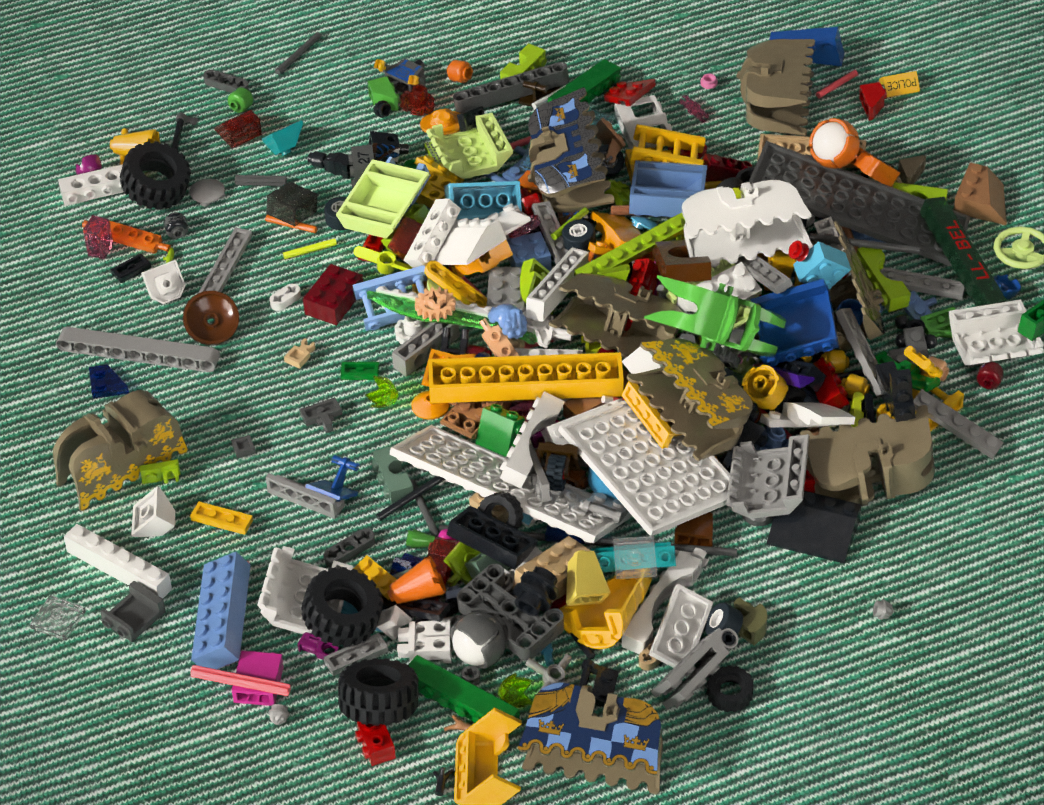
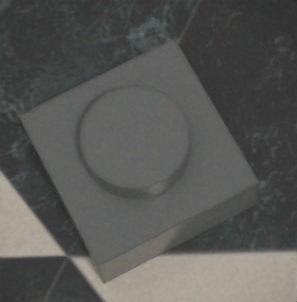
M250 435L231 440L237 459L256 453Z

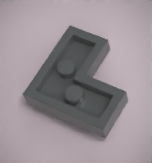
M923 326L904 329L903 335L906 348L912 346L916 349L917 353H921L928 358L929 354ZM906 348L888 351L889 356L898 364L904 360L915 364L904 355Z

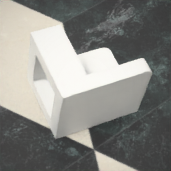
M394 605L382 611L377 628L392 640H395L398 636V628L408 624L412 618L398 606Z

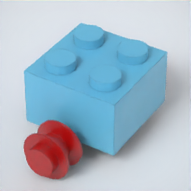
M798 240L789 247L790 258L797 260L793 265L799 282L806 284L824 279L828 288L831 289L839 280L845 279L850 274L851 267L846 253L818 241L809 250V246L806 243Z

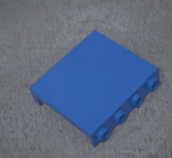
M824 279L788 288L782 293H770L750 299L751 302L759 304L762 308L783 316L787 321L785 328L759 321V340L778 347L775 356H760L764 365L776 366L778 363L791 362L800 357H810L815 353L828 352L839 347L829 288Z

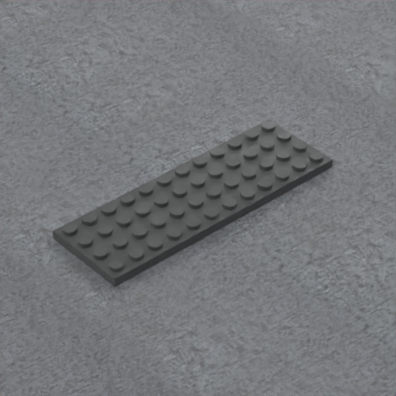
M769 141L765 142L749 180L750 184L766 180H781L790 183L797 189L812 215L822 219L831 216L833 222L837 221L840 226L886 243L920 247L918 255L950 267H954L957 260L953 253L958 257L960 249L957 247L956 250L954 244L945 246L942 244L956 241L961 242L964 238L951 241L949 236L938 237L937 235L950 234L949 231H951L953 236L957 237L954 233L956 231L958 236H962L959 231L961 230L965 236L971 218L968 215L847 170L826 168L821 166L812 157ZM954 220L957 222L958 226L960 227V228H952V229H947V228H946V227H950V226H956L955 223H954Z

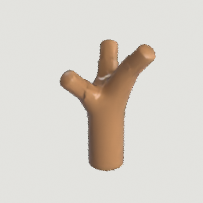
M454 714L452 718L456 724L444 727V731L451 729L465 731L472 724L462 721Z

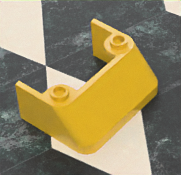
M494 708L459 736L456 742L455 803L459 805H502L521 791L520 786L498 776V755L507 750L509 747V733L520 726L522 720Z

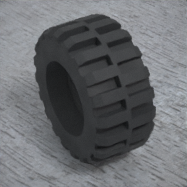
M150 141L144 142L143 145L138 144L135 148H131L125 156L120 173V184L124 193L129 195L128 198L136 201L137 205H144L148 209L156 208V210H161L163 207L167 209L172 207V205H177L184 198L190 181L191 169L189 162L185 160V156L179 153L175 147L171 148L169 144H160V142L156 141L154 143H150ZM143 171H157L166 176L168 180L159 181L151 179Z
M336 567L329 568L328 571L323 570L319 572L308 584L301 607L302 619L305 621L307 629H311V633L316 638L320 637L324 643L330 642L332 646L337 647L338 645H343V647H349L351 644L358 645L362 641L369 639L376 630L383 610L382 594L380 589L376 588L373 580H369L368 576L364 573H358L356 569L348 570L347 567H340V569H336ZM334 599L344 600L352 604L358 612L354 614L339 613L333 610L326 601Z
M372 658V660L364 659L361 662H354L350 666L345 667L339 675V708L347 718H351L354 722L359 721L361 724L379 726V724L390 725L394 722L399 723L402 719L406 720L413 715L418 707V676L412 667L410 668L409 665L402 664L397 660Z

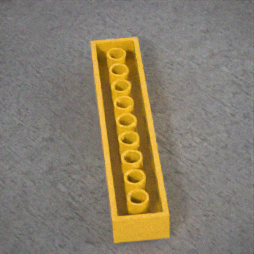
M621 352L428 359L430 403L536 400L537 397L541 398L544 391L559 399L602 397L603 395L622 397L624 387Z

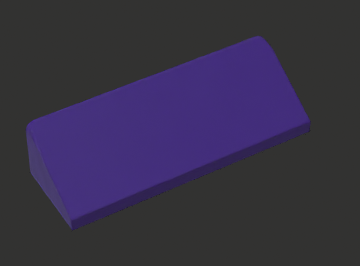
M770 366L784 378L786 384L802 388L815 380L811 376Z

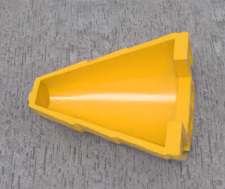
M650 568L622 571L606 580L611 593L600 604L567 606L566 604L559 610L564 615L565 631L568 634H574L579 638V643L590 648L605 649L613 646L623 636L633 615L645 598L652 581Z

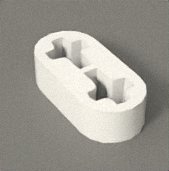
M288 284L272 294L269 298L271 308L275 311H281L299 300L301 297L300 287L297 284Z

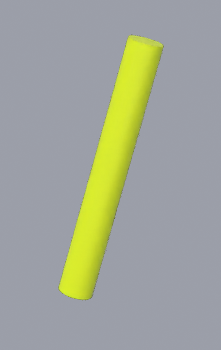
M336 239L283 252L284 259H289L336 246Z

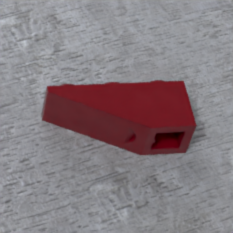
M705 153L702 158L704 160L703 165H707L705 182L724 181L725 179L736 177L742 169L752 167L748 161L721 157L716 154Z

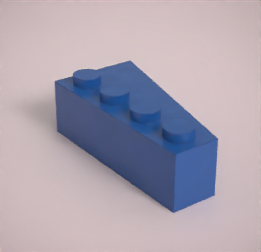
M838 27L771 32L769 40L814 39L815 45L807 47L812 48L814 54L805 57L812 58L813 63L842 67L845 53Z

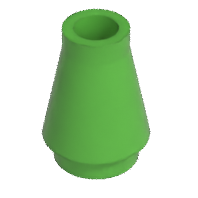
M415 529L413 531L408 530L406 546H411V548H434L435 536Z

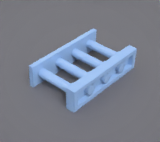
M424 265L353 285L356 300H363L368 318L363 319L366 331L377 330L382 326L397 323L398 320H404L408 313H417L415 305L411 306L410 302L402 301L404 308L393 311L390 299L381 296L386 313L375 316L370 296L378 294L376 289L379 286H385L388 290L400 289L403 293H407L405 287L416 284L418 292L424 294L425 287L423 282L427 281Z

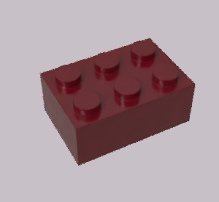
M330 264L303 298L305 315L337 326L356 302L353 285L363 282V275Z

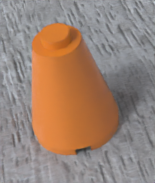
M431 556L423 559L389 585L390 590L387 593L392 602L395 601L397 604L441 596L446 593V587L441 574L437 572L435 568L437 566Z

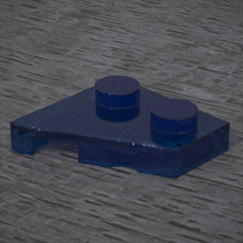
M108 364L89 367L93 399L129 394L128 386Z

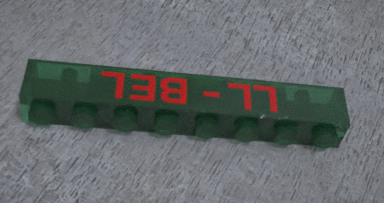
M945 197L925 199L920 209L921 216L924 218L975 306L1007 302Z

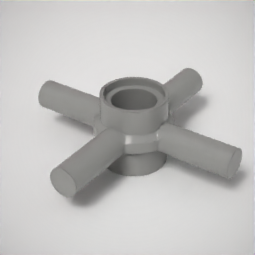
M566 654L558 665L552 664L548 668H545L531 658H528L525 665L542 675L543 686L541 689L553 683H569L565 680V668L571 662L572 657Z

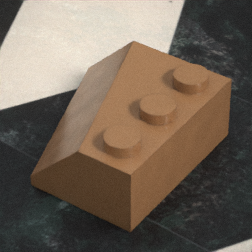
M970 163L955 196L954 211L973 218L1006 225L1003 183L988 166Z

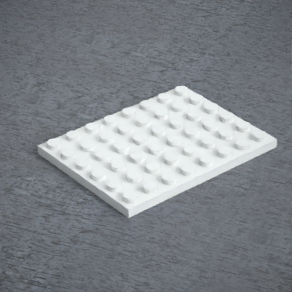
M625 400L559 426L558 431L569 444L579 448V455L650 536L726 505L730 473L714 455L700 461L695 460L693 452L696 449L682 444L684 435L674 436L668 448H661ZM657 409L660 414L663 412L662 409ZM668 422L670 427L674 424L673 422Z

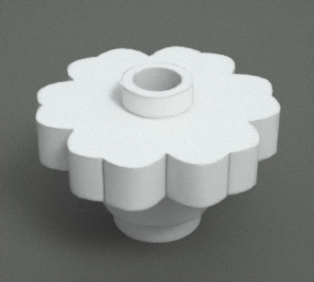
M408 313L404 320H398L394 327L396 340L400 344L405 343L431 322L427 318L423 319V317L418 316L417 313Z

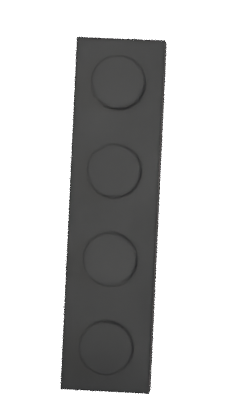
M381 595L383 610L396 605L412 617L441 622L451 610L449 603L420 599L397 604L395 601L392 602Z

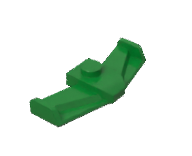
M886 351L875 355L878 364L894 361L887 355ZM904 360L899 364L894 361L897 371L910 369L912 389L918 391L923 389L929 392L940 385V378L920 375L919 366L910 361Z

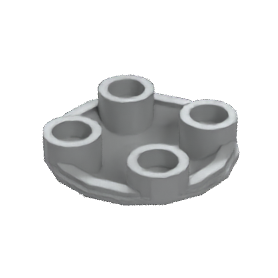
M202 179L191 186L190 196L193 200L199 202L201 206L206 207L225 196L224 185L216 179Z

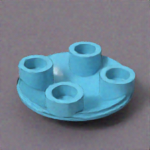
M631 216V222L634 223L633 226L641 230L644 227L650 230L658 225L647 217Z

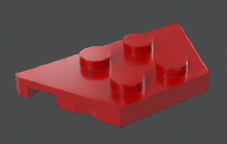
M655 79L628 83L618 82L604 94V101L621 104V101H625L626 106H631L656 86Z

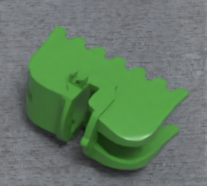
M657 275V279L661 281L666 289L678 297L695 303L698 309L694 314L670 310L645 315V319L700 336L702 338L700 347L706 348V344L709 342L708 350L714 351L717 343L760 356L773 357L776 355L777 346L756 340L754 337L760 329L759 321L785 328L787 321L783 316L762 308L759 304L733 296L734 287L728 286L727 291L724 292L726 284L720 283L718 290L714 292L696 285ZM742 306L751 310L739 345L729 342L739 308Z

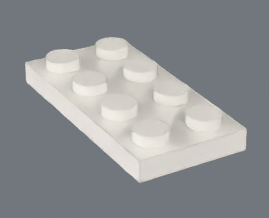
M677 584L670 597L649 655L674 668L699 643L713 602Z

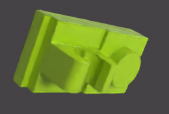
M178 459L139 466L142 484L160 482L162 480L167 484L168 479L173 478L178 482L179 475H181Z

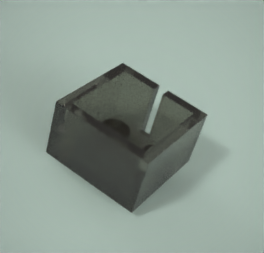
M289 181L267 195L266 214L295 227L317 212L318 194Z

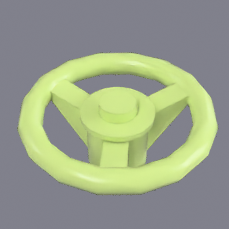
M1019 226L1008 228L1001 232L994 240L993 249L997 258L1008 266L1018 269L1037 268L1044 264V254L1041 255L1034 252V244L1029 238L1031 235L1044 243V234L1031 227ZM1014 234H1022L1021 239H1017L1012 243V248H1001V243L1005 238Z

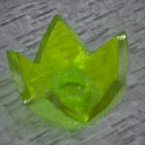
M374 376L379 389L365 394L370 401L375 403L370 408H385L394 404L398 398L396 386L387 377Z
M516 673L505 678L499 686V698L516 708L531 705L532 701L525 694V691L531 685L532 680L516 677Z

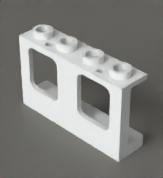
M655 95L642 97L631 106H626L625 101L621 102V104L614 103L615 118L629 149H633V146L638 147L639 141L633 139L637 124L650 127L660 125L661 129L672 131L671 124L667 123L666 113L662 112L661 103L657 101ZM652 103L653 115L635 117L631 109L632 106ZM647 142L645 144V148H655L656 144Z

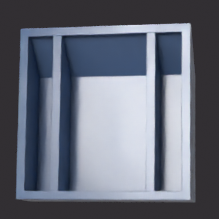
M635 160L630 191L629 214L672 218L682 213L683 202L690 196L705 189L707 165Z

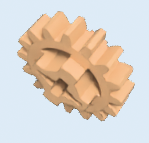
M431 287L430 291L424 289V294L418 293V297L415 298V311H417L418 316L422 315L423 319L428 317L431 322L433 319L440 321V318L446 320L447 315L452 316V311L456 310L455 297H453V293H448V289L441 291V287H438L437 290Z

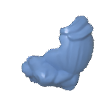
M501 304L497 307H492L491 311H489V322H498L503 334L508 336L509 339L522 338L527 332V319L523 315L522 310L518 309L515 305Z

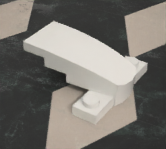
M784 402L782 414L770 411L769 414H761L760 421L768 427H836V425H854L855 416L839 408L822 403Z

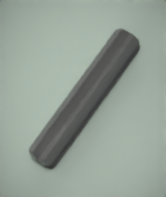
M236 175L235 185L287 186V176Z

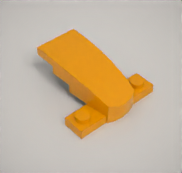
M592 211L590 218L597 222L595 229L602 233L601 241H596V243L589 242L588 250L594 254L604 255L641 235V233L624 216ZM652 251L638 258L655 261Z

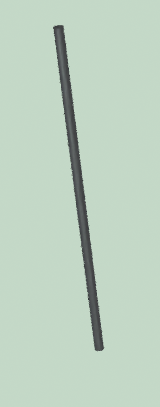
M439 525V533L443 529H448L449 525ZM521 531L538 541L560 542L570 536L580 544L610 547L656 543L601 538L595 543H588L582 538L573 535ZM671 543V546L674 545L675 550L692 553L695 548H700L709 555L737 557V549Z

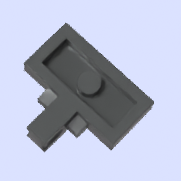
M335 397L299 409L300 416L306 426L317 423L318 426H323L326 433L334 431L332 421H334V417L342 415V409Z

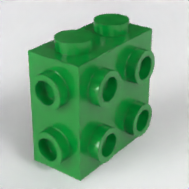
M491 404V406L484 407L475 444L506 457L511 446H516L513 442L517 434L522 435L519 431L525 418L519 416L516 411L503 409L499 404Z

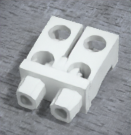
M450 619L442 620L441 622L421 621L415 623V621H410L409 627L398 628V641L408 642V644H397L398 658H409L411 662L416 655H419L428 661L443 660V663H451L452 639L450 636Z

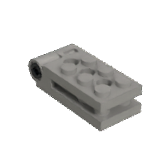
M718 628L703 638L651 690L652 694L655 697L662 693L667 695L672 689L677 688L662 703L667 710L673 706L677 708L683 702L688 701L694 695L693 692L707 682L706 678L712 676L720 668L718 664L730 653L729 651L737 646L739 641L737 633L730 628L723 630ZM698 661L700 665L696 669L694 664ZM691 674L684 682L682 681L685 676L687 677Z

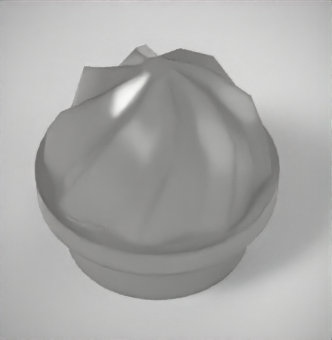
M884 599L881 601L876 600L873 607V616L878 617L879 620L889 619L894 612L891 603Z
M273 704L268 712L271 722L275 725L285 723L289 717L288 707L281 704Z

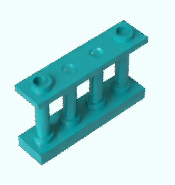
M670 541L590 548L591 551L595 552L603 573L676 566L675 546H671Z

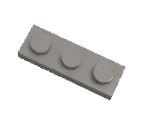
M377 633L370 636L366 641H362L361 644H352L349 647L325 656L324 663L331 674L335 676L354 662H361L364 659L371 660L389 652L381 635Z

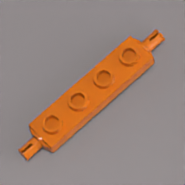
M99 217L95 222L86 220L82 222V227L91 229L90 233L92 236L155 254L158 250L168 252L171 248V245L162 243L161 235Z

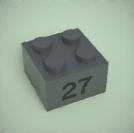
M372 145L351 147L352 154H348L349 165H353L350 166V177L354 178L351 179L352 189L372 159L374 160Z

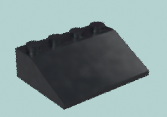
M804 491L803 501L790 514L774 516L767 545L845 563L860 522L861 504Z

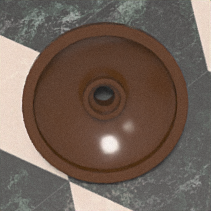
M218 291L198 293L185 306L183 312L185 330L198 343L204 345L224 343L237 330L239 324L238 308L234 301L224 293ZM213 319L215 322L213 324H209L208 320Z

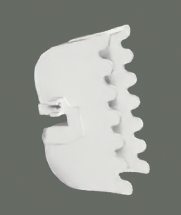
M766 180L750 184V182L741 183L740 199H736L732 188L721 186L698 192L690 196L682 204V214L685 219L684 237L689 257L708 256L711 261V267L718 266L722 259L727 260L730 264L738 262L740 256H744L747 260H755L758 253H763L766 257H773L776 250H782L783 253L789 254L790 245L797 240L806 243L809 246V250L813 247L801 218H811L812 214L804 204L797 189L790 183L781 180Z

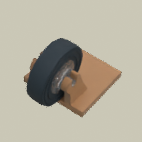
M602 118L596 124L599 129L596 137L603 144L598 152L603 153L605 156L601 166H605L608 169V173L605 176L610 177L619 173L623 168L624 156L621 149L626 143L623 137L615 132L612 124Z

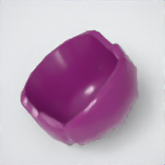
M96 154L83 157L82 164H76V174L102 169L100 157Z

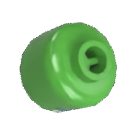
M237 88L228 96V105L233 111L242 113L253 104L252 93L245 88Z

